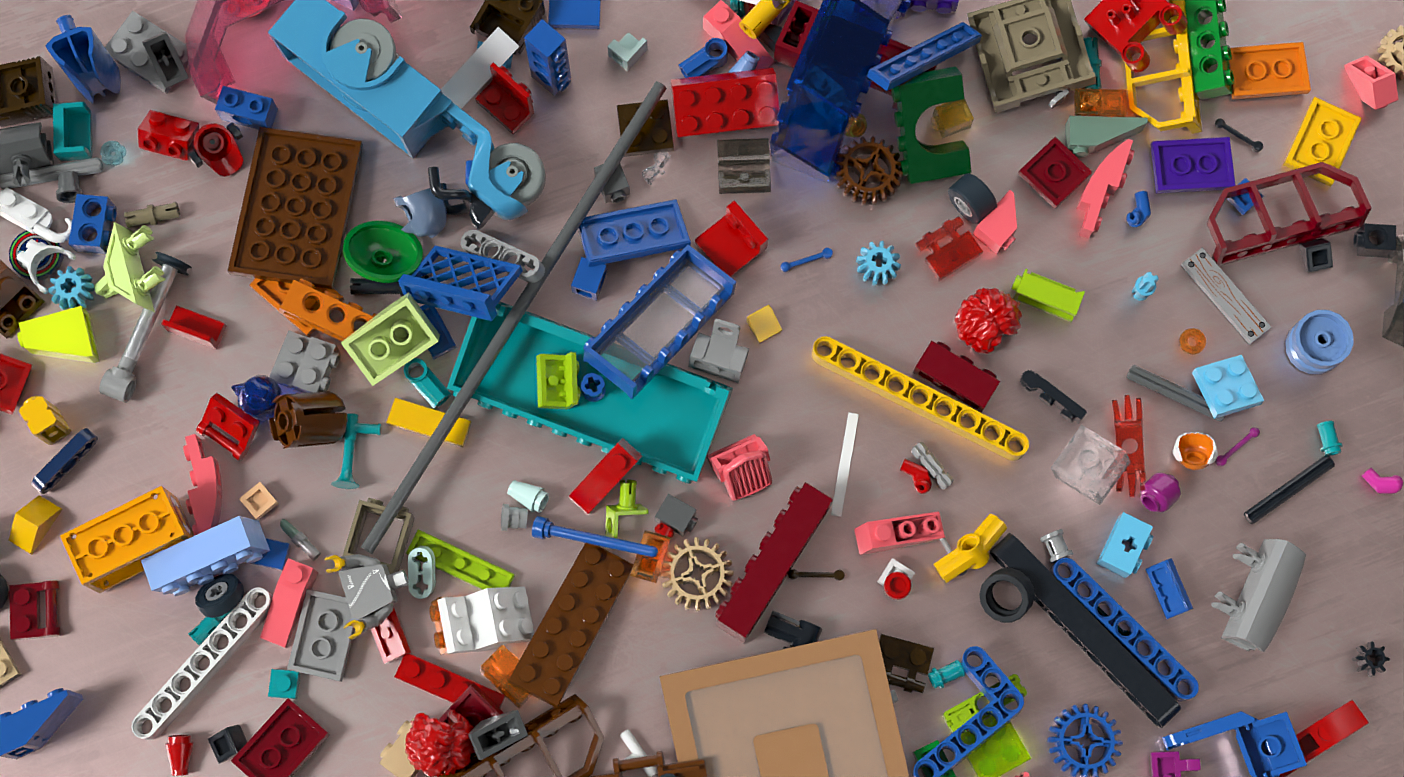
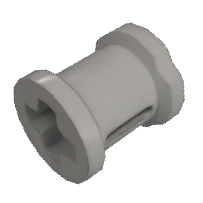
M1062 529L1040 538L1041 542L1046 544L1051 558L1049 560L1051 563L1073 555L1072 550H1068L1062 535L1064 532Z

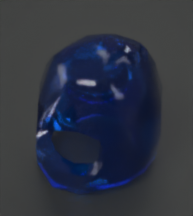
M256 375L244 383L231 386L238 397V407L259 422H265L269 418L274 417L276 403H272L276 396L283 395L282 389L274 379L266 375Z

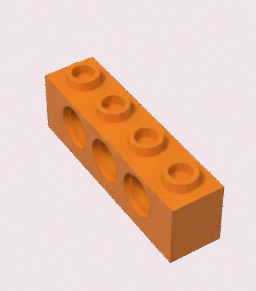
M300 279L299 282L293 280L279 309V313L340 341L345 340L355 332V322L367 323L377 315L373 313L371 316L363 312V307L353 302L345 304L339 301V296L325 290L324 293L314 289L315 285L303 279ZM307 299H314L318 302L319 309L309 311L305 307L304 302ZM332 310L340 311L343 315V321L339 323L333 322L329 317V312Z

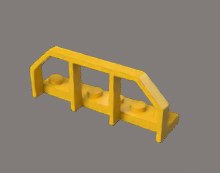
M1169 0L1170 4L1178 5L1186 16L1184 0ZM1179 16L1171 17V23L1175 22ZM1164 27L1154 29L1143 41L1171 36L1172 34L1168 33ZM1186 28L1181 34L1176 35L1177 39H1173L1174 51L1179 55V63H1176L1175 70L1134 78V72L1125 63L1129 109L1140 118H1148V123L1159 131L1187 127L1192 134L1202 132L1199 97L1194 93L1188 29ZM1181 78L1182 87L1178 88L1180 101L1184 102V111H1181V118L1158 122L1137 107L1135 87Z

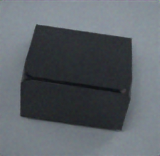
M769 24L758 36L774 53L775 44L780 36L782 27Z
M1320 238L1299 244L1308 273L1333 267L1331 242Z
M240 725L226 727L208 738L218 764L233 758L247 743Z

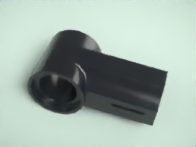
M772 611L764 633L789 643L791 647L818 642L822 628L804 620L797 621Z

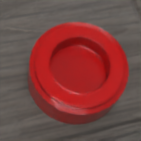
M893 572L888 575L883 585L884 592L893 600L904 599L910 593L912 586L910 578L902 572Z

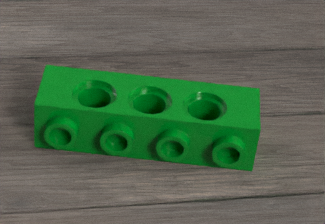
M1184 0L1188 21L1187 29L1194 93L1201 100L1232 94L1231 85L1234 84V74L1229 69L1228 62L1232 59L1230 46L1226 44L1229 28L1223 17V12H1226L1225 0ZM1213 16L1208 24L1203 25L1206 18ZM1215 40L1214 45L1206 49V45L1210 41ZM1218 64L1214 72L1208 73L1212 65Z

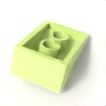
M408 292L348 336L341 344L371 385L374 386L439 342L440 334Z

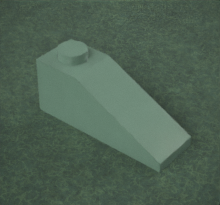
M1070 115L1065 124L1066 147L1076 157H1086L1089 154L1098 152L1142 132L1148 123V118Z

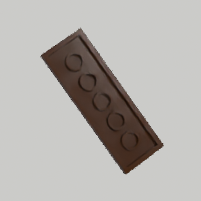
M585 543L510 676L508 683L557 708L633 571L634 564L597 545Z

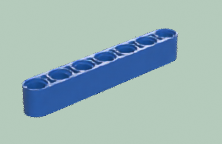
M1061 558L1052 565L1050 572L1176 701H1186L1196 696L1199 690L1197 680L1075 561L1070 558ZM1063 565L1069 569V578H1063L1059 575L1058 566ZM1083 584L1088 587L1090 591L1089 597H1082L1078 593V585ZM1099 604H1105L1109 608L1108 617H1103L1098 613L1097 608ZM1119 623H1124L1128 626V636H1122L1118 632L1117 627ZM1139 642H1143L1149 647V654L1147 656L1139 653L1137 648ZM1160 661L1165 662L1169 667L1167 676L1162 675L1158 671V663ZM1180 681H1184L1189 686L1187 695L1179 692L1178 683Z

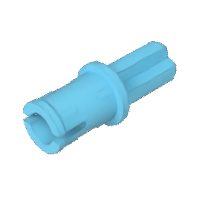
M1147 272L1144 276L1139 277L1132 290V293H1135L1133 297L1136 300L1143 301L1152 295L1156 290V283L1159 280L1158 276H1153L1151 272Z

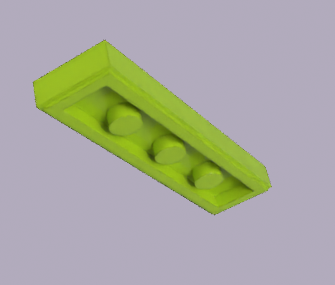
M419 529L406 552L409 555L417 547H429L435 555L436 569L481 590L510 587L515 577V574ZM422 552L415 557V559L424 563L428 561L427 557H423Z

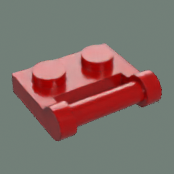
M216 393L211 396L202 421L196 428V432L202 436H208L233 453L232 457L241 461L250 448L260 422ZM215 424L216 426L227 432L229 435L240 441L239 444H237L236 442L225 436L223 433L212 427V425Z

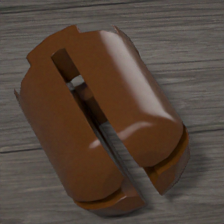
M325 391L284 394L276 396L272 403H276L274 418H269L270 431L274 441L279 440L285 446L283 449L334 444L346 432L347 413H335L342 412L346 407L343 400L335 393Z

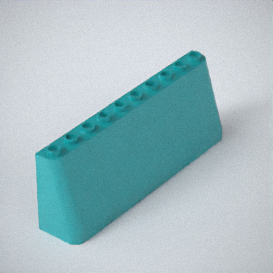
M500 301L495 307L497 315L493 321L471 317L446 388L453 391V396H457L513 306ZM528 311L525 312L471 397L478 400L477 404L487 409H492L495 406L503 409L502 414L517 419L519 415L527 418L528 424L542 428V425L551 427L552 433L562 437H567V434L577 437L576 441L583 445L592 446V443L602 446L601 451L607 454L624 438L642 455L636 463L637 465H641L642 462L650 464L653 471L661 474H666L669 471L677 474L676 479L691 484L692 480L698 481L730 399L732 387L667 363L631 399L622 389L588 362L583 361V347L591 337L595 336ZM614 343L601 355L631 380L646 366L627 349ZM570 352H575L576 360L579 362L577 386L580 388V399L578 404L568 410L538 408L536 356L539 354L566 355ZM588 373H595L604 379L606 392L604 397L597 402L588 401L582 394L581 382ZM594 383L589 384L593 392L598 391Z

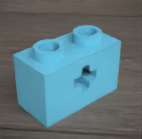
M1123 512L1118 516L1096 564L1124 578L1130 576L1131 573L1136 574L1142 563V559L1139 556L1142 550H1147L1152 542L1153 535L1150 532L1153 526ZM1126 541L1130 542L1129 548L1131 550L1128 552L1124 551L1125 545L1123 543Z

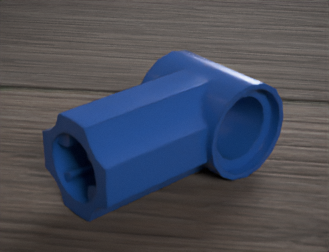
M720 38L708 40L705 47L678 65L685 78L704 76L715 68L723 67L728 60L726 42ZM715 49L723 52L718 57L710 55V52Z

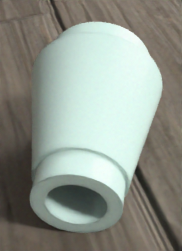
M516 480L512 481L507 492L508 495L512 496L531 512H542L549 500V493L545 492V488Z

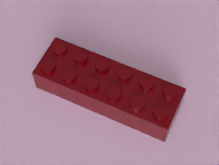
M806 482L802 488L796 486L788 499L787 505L790 507L787 511L782 509L774 521L773 527L776 529L773 533L769 531L766 533L760 543V554L758 556L753 554L745 566L744 572L747 573L744 579L738 577L730 590V595L732 596L730 601L724 600L715 613V618H717L716 626L743 644L832 504V498Z

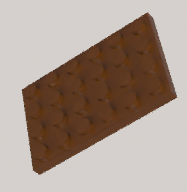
M259 127L227 270L229 275L291 284L293 280L299 282L300 279H303L315 285L314 287L334 288L363 148L362 141Z

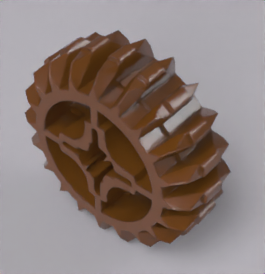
M862 136L860 144L853 139L850 142V147L844 145L842 147L843 153L837 154L836 159L838 162L834 163L833 167L837 171L834 173V179L840 180L837 183V188H845L843 192L844 197L852 194L853 203L858 198H861L863 206L866 205L867 199L871 200L872 205L877 204V198L885 202L887 195L893 196L895 194L894 188L900 187L901 182L899 179L903 178V172L900 171L901 162L897 161L900 158V154L892 153L893 145L884 147V139L880 140L879 144L875 143L876 139L874 136L870 138V142H866V138ZM863 154H871L870 157L865 159L857 157ZM879 158L887 165L889 174L885 173V169L878 165ZM873 163L872 171H870L864 179V171L870 168L871 164ZM847 167L853 169L852 172L858 175V184L851 179ZM869 183H883L882 185L873 188L866 187Z

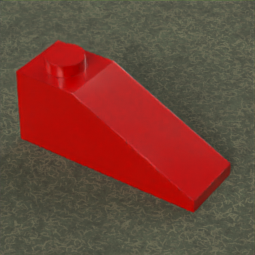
M622 438L573 490L569 497L589 514L638 462L642 455Z

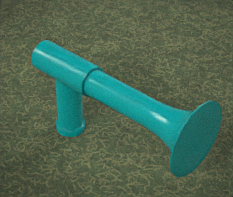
M349 413L347 414L348 422L344 434L345 443L341 474L336 481L331 483L332 486L341 489H357L360 486L355 483L352 475L354 445L357 433L381 435V424L358 423V415Z

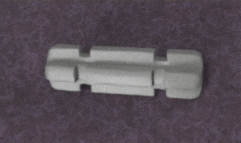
M923 442L918 443L912 448V454L916 459L921 460V465L928 470L930 476L933 479H937L936 483L939 487L946 489L953 483V478L948 472H944L945 468L932 452L929 454L927 446Z

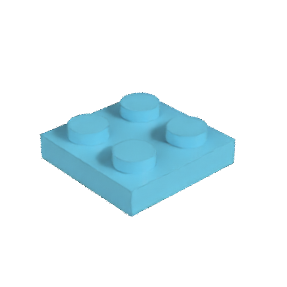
M1242 355L1197 367L1192 372L1214 419L1259 406L1264 402Z

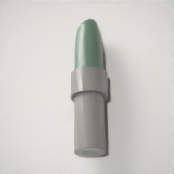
M281 520L280 527L292 539L291 541L298 548L300 547L313 561L316 560L321 553L308 541V538L287 520Z

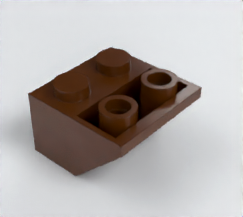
M0 260V333L7 339L19 327V323L25 321L45 301Z

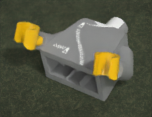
M361 554L341 557L332 555L324 560H333L335 567L334 569H327L326 572L333 573L338 571L353 618L352 621L344 626V629L348 626L355 628L356 633L348 637L352 640L362 632L375 628L384 622L393 611V604L398 601L395 590L408 586L409 582L404 570L390 574L387 565L380 564L377 558Z

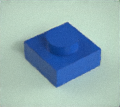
M1245 178L1239 184L1247 183L1250 181L1247 178ZM1249 193L1227 198L1242 215L1254 206Z

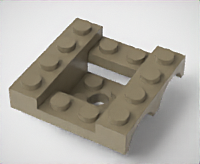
M1010 0L967 13L970 27L982 35L980 43L976 44V49L995 113L1019 107L1020 102L1068 88L1073 91L1096 84V76L1087 55L1082 30L1075 16L1071 0ZM1027 34H1034L1038 39L1034 44L1028 45L1023 42V38ZM1061 58L1060 62L1012 75L1014 71Z

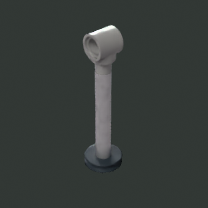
M155 252L157 258L152 259L155 263L162 266L161 270L164 274L161 277L165 278V281L152 288L150 292L155 313L143 308L118 366L108 369L100 383L99 392L124 403L130 400L135 391L136 378L132 373L176 274L189 275L187 269L192 268L185 262L164 253Z

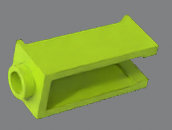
M1025 269L1022 276H1016L1011 288L1016 291L1013 297L1014 300L1072 322L1078 312L1085 291L1075 292L1076 289L1033 272L1028 274V269Z

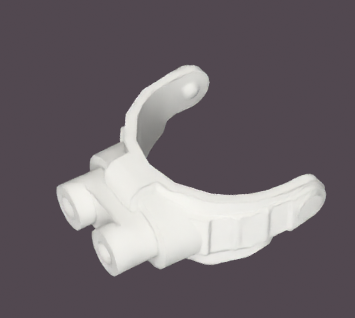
M31 239L26 245L28 249L25 252L21 251L17 255V260L23 263L22 267L28 271L31 280L42 293L48 294L47 288L41 286L36 277L40 261L53 253L65 254L73 260L76 259V255L61 247L46 245L43 242L38 243Z

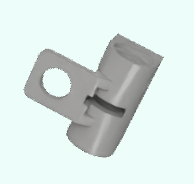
M715 319L711 336L698 333L690 354L688 367L739 383L749 352V348L737 345L740 326ZM721 327L729 328L733 332L725 331Z

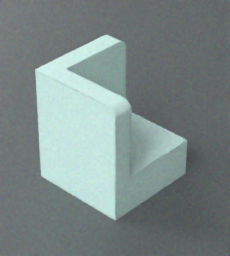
M627 33L620 42L614 39L607 46L608 56L626 71L648 50L646 39L642 38L639 41L630 33Z

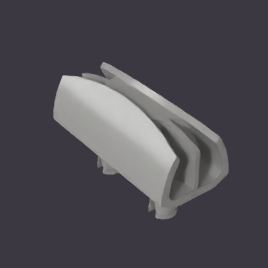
M1264 539L1259 552L1254 551L1243 543L1237 545L1236 549L1243 554H1233V558L1251 567L1238 600L1235 601L1220 591L1215 597L1222 603L1212 602V607L1230 616L1221 639L1246 651L1257 648L1265 652L1284 618L1303 569L1306 554L1291 542L1281 539Z

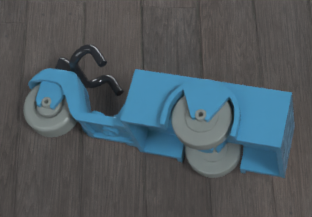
M294 0L269 30L268 34L288 62L413 159L432 136L446 127L452 130L457 127L463 133L462 137L473 146L476 144L468 180L470 192L464 189H447L446 183H440L439 168H428L431 192L438 199L444 200L448 215L470 212L473 226L480 230L493 215L503 220L520 218L528 212L526 206L533 203L542 193L546 174L539 155L530 147L519 143H507L494 148L490 133L484 126L455 105L442 93L440 88L399 56L391 34L382 24L370 19H355L341 26L347 19L346 14L342 10L339 11L328 1ZM448 200H463V203L450 205Z

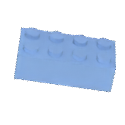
M237 516L142 559L141 563L152 591L179 596L189 592V587L197 583L198 585H204L214 580L213 576L219 573L229 574L238 570L239 564L246 561L247 563H253L262 559V554L270 551L260 522Z

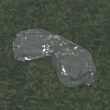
M666 151L655 153V164L642 171V176L649 185L652 184L651 182L656 179L659 173L661 175L665 174L663 167L670 158Z

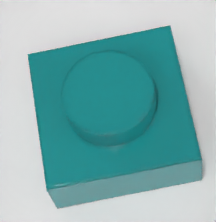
M271 669L268 697L297 700L300 672Z

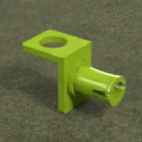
M627 479V483L625 480H620L619 503L617 505H606L605 535L618 539V515L649 514V509L645 506L635 504L637 485L635 480Z

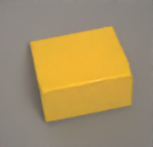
M770 305L759 309L746 318V322L759 344L782 331Z

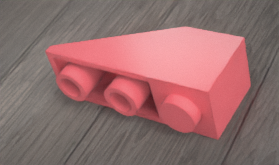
M939 512L870 521L854 529L860 555L884 552L945 538Z

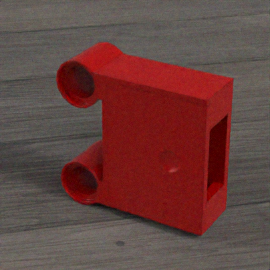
M1102 0L1084 18L1090 29L1122 57L1129 69L1138 73L1147 69L1150 64V56L1140 43L1160 23L1172 35L1181 34L1188 24L1182 9L1176 4H1170L1167 0ZM1179 16L1175 22L1168 23L1171 17ZM1135 54H1141L1139 59L1131 61V58Z

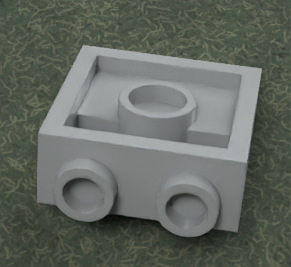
M288 331L269 380L303 393L325 392L330 385V372L332 368L337 367L341 354L338 353L339 349L335 344L312 336L309 338Z

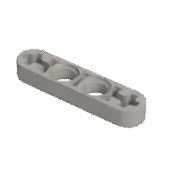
M469 230L461 238L462 248L470 254L507 262L510 257L517 255V260L514 264L521 265L523 270L518 278L526 282L535 283L544 276V265L538 258L478 230ZM478 241L481 244V247L479 248L477 245L471 243ZM493 247H498L497 253L488 257L489 250ZM525 264H526L528 267L533 268L534 270H533V271H532V270L527 271V270L524 268Z

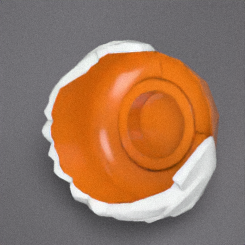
M1200 432L1180 435L1172 451L1176 460L1191 470L1203 469L1212 464L1218 457L1214 439L1208 434L1204 435Z

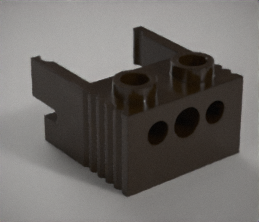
M485 0L470 25L471 33L475 34L476 30L477 33L488 38L499 27L519 45L513 54H521L525 48L524 37L540 22V19L545 14L544 1Z
M37 56L36 58L33 57L27 60L0 65V127L53 115V104H57L53 69L42 57Z

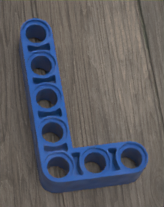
M977 646L968 648L963 654L961 665L967 676L990 703L915 764L912 773L913 777H919L918 770L921 767H929L933 772V777L945 776L1021 712L1024 705L1022 694L982 648ZM971 655L978 656L982 664L978 667H972L968 664L967 658ZM989 676L996 677L1000 686L989 688L985 683V679ZM1005 698L1015 699L1018 707L1014 710L1007 709L1003 704ZM992 715L995 717L997 725L994 727L985 726L982 722V717ZM964 732H970L975 736L976 742L972 745H967L962 742L960 735ZM944 749L952 751L954 760L951 762L942 761L939 757L940 751Z

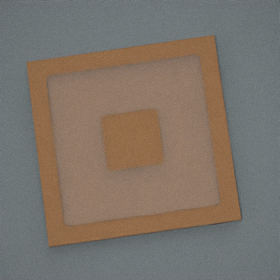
M876 629L659 676L678 762L705 759L707 777H909Z

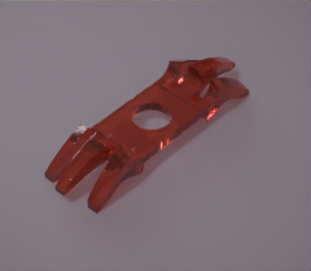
M1125 395L1124 421L1121 420L1118 401L1112 400L1117 453L1116 492H1122L1124 472L1127 471L1129 496L1135 497L1136 471H1139L1141 491L1145 490L1144 485L1146 483L1143 408L1141 398H1136V420L1134 421L1130 395ZM1125 440H1136L1138 447L1134 453L1128 454L1123 451L1122 445Z

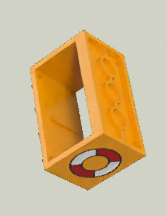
M160 486L60 535L81 584L98 593H102L144 572L141 563L142 559L193 537L194 533L177 497L163 486Z

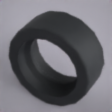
M1001 568L993 572L981 585L979 596L984 611L991 618L1002 623H1010L1021 619L1033 605L1035 593L1034 586L1024 573L1013 568ZM1005 580L1018 588L1022 597L1021 605L1018 608L1008 610L996 602L992 590L997 582Z

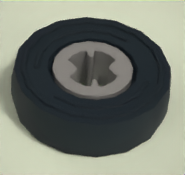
M233 574L216 576L212 582L204 584L195 597V604L205 617H220L234 609L242 600L244 595L243 584Z

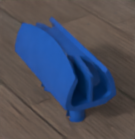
M71 15L59 17L56 22L62 34L54 36L45 46L82 96L93 104L95 94L99 93L102 96H106L104 89L120 93L121 76L119 67L92 28H76Z

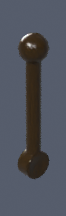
M791 569L788 572V576L792 580L798 577L834 578L837 581H841L845 576L842 570H836L835 572H798L796 569Z

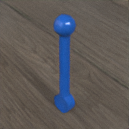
M824 248L821 253L790 263L783 262L780 267L782 271L788 272L792 267L820 258L829 259L832 257L833 251L830 248Z

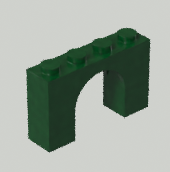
M955 66L922 72L892 88V98L898 107V112H894L895 124L897 128L900 127L901 136L897 137L899 152H903L900 170L910 184L972 173L970 151L963 140L939 145H927L917 140L915 132L919 117L928 108L937 104L964 100L963 78L958 68Z

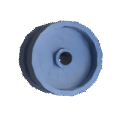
M1315 310L1306 314L1292 327L1285 340L1286 353L1290 362L1300 371L1308 374H1323L1331 371L1350 354L1354 344L1353 332L1349 323L1340 314L1330 310Z

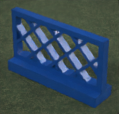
M434 246L416 271L411 275L403 274L398 282L403 294L405 295L409 292L417 303L493 321L497 315L496 305L523 270L521 265ZM438 256L447 257V259L433 264ZM463 261L469 263L467 265L455 269L453 267V265L461 263ZM450 266V271L436 275L435 271ZM482 267H490V269L475 274L474 270ZM472 272V275L469 277L457 279V276ZM510 272L508 276L499 279L496 277L498 274ZM430 273L433 274V277L427 279L421 278L424 275ZM490 277L494 278V281L479 286V281ZM451 278H454L455 281L449 284L440 283ZM473 283L476 284V287L471 289L462 288ZM497 288L492 296L484 293Z

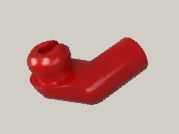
M904 459L900 471L912 476L918 493H927L932 486L928 470L917 463Z

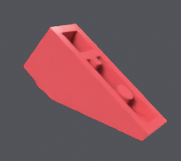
M722 0L703 16V29L712 38H720L725 41L728 53L736 61L746 51H750L759 57L755 70L770 68L775 63L757 38L752 39L743 32L739 26V22L742 19Z
M288 558L277 582L260 638L284 648L287 647L301 615L307 589H312L318 572L314 568Z

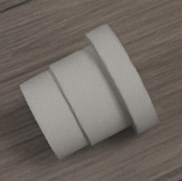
M503 504L501 531H507L508 528L526 529L527 508L509 507V504Z

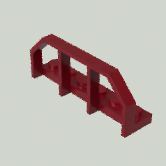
M1324 162L1228 187L1223 190L1207 221V226L1216 244L1212 259L1220 266L1359 228L1364 224L1372 207L1358 177ZM1320 173L1351 187L1360 207L1355 208L1351 206L1339 213L1331 215L1330 213H1325L1319 216L1303 178ZM1293 181L1310 220H1299L1291 226L1284 228L1274 227L1258 190ZM1249 193L1265 233L1258 235L1252 233L1240 240L1224 241L1215 220L1227 198Z

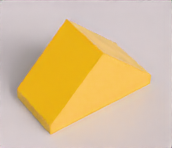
M38 495L15 513L8 541L32 555L63 509Z

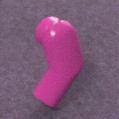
M1372 467L1361 475L1379 494H1395L1402 489L1404 483L1403 479L1398 475L1380 477Z

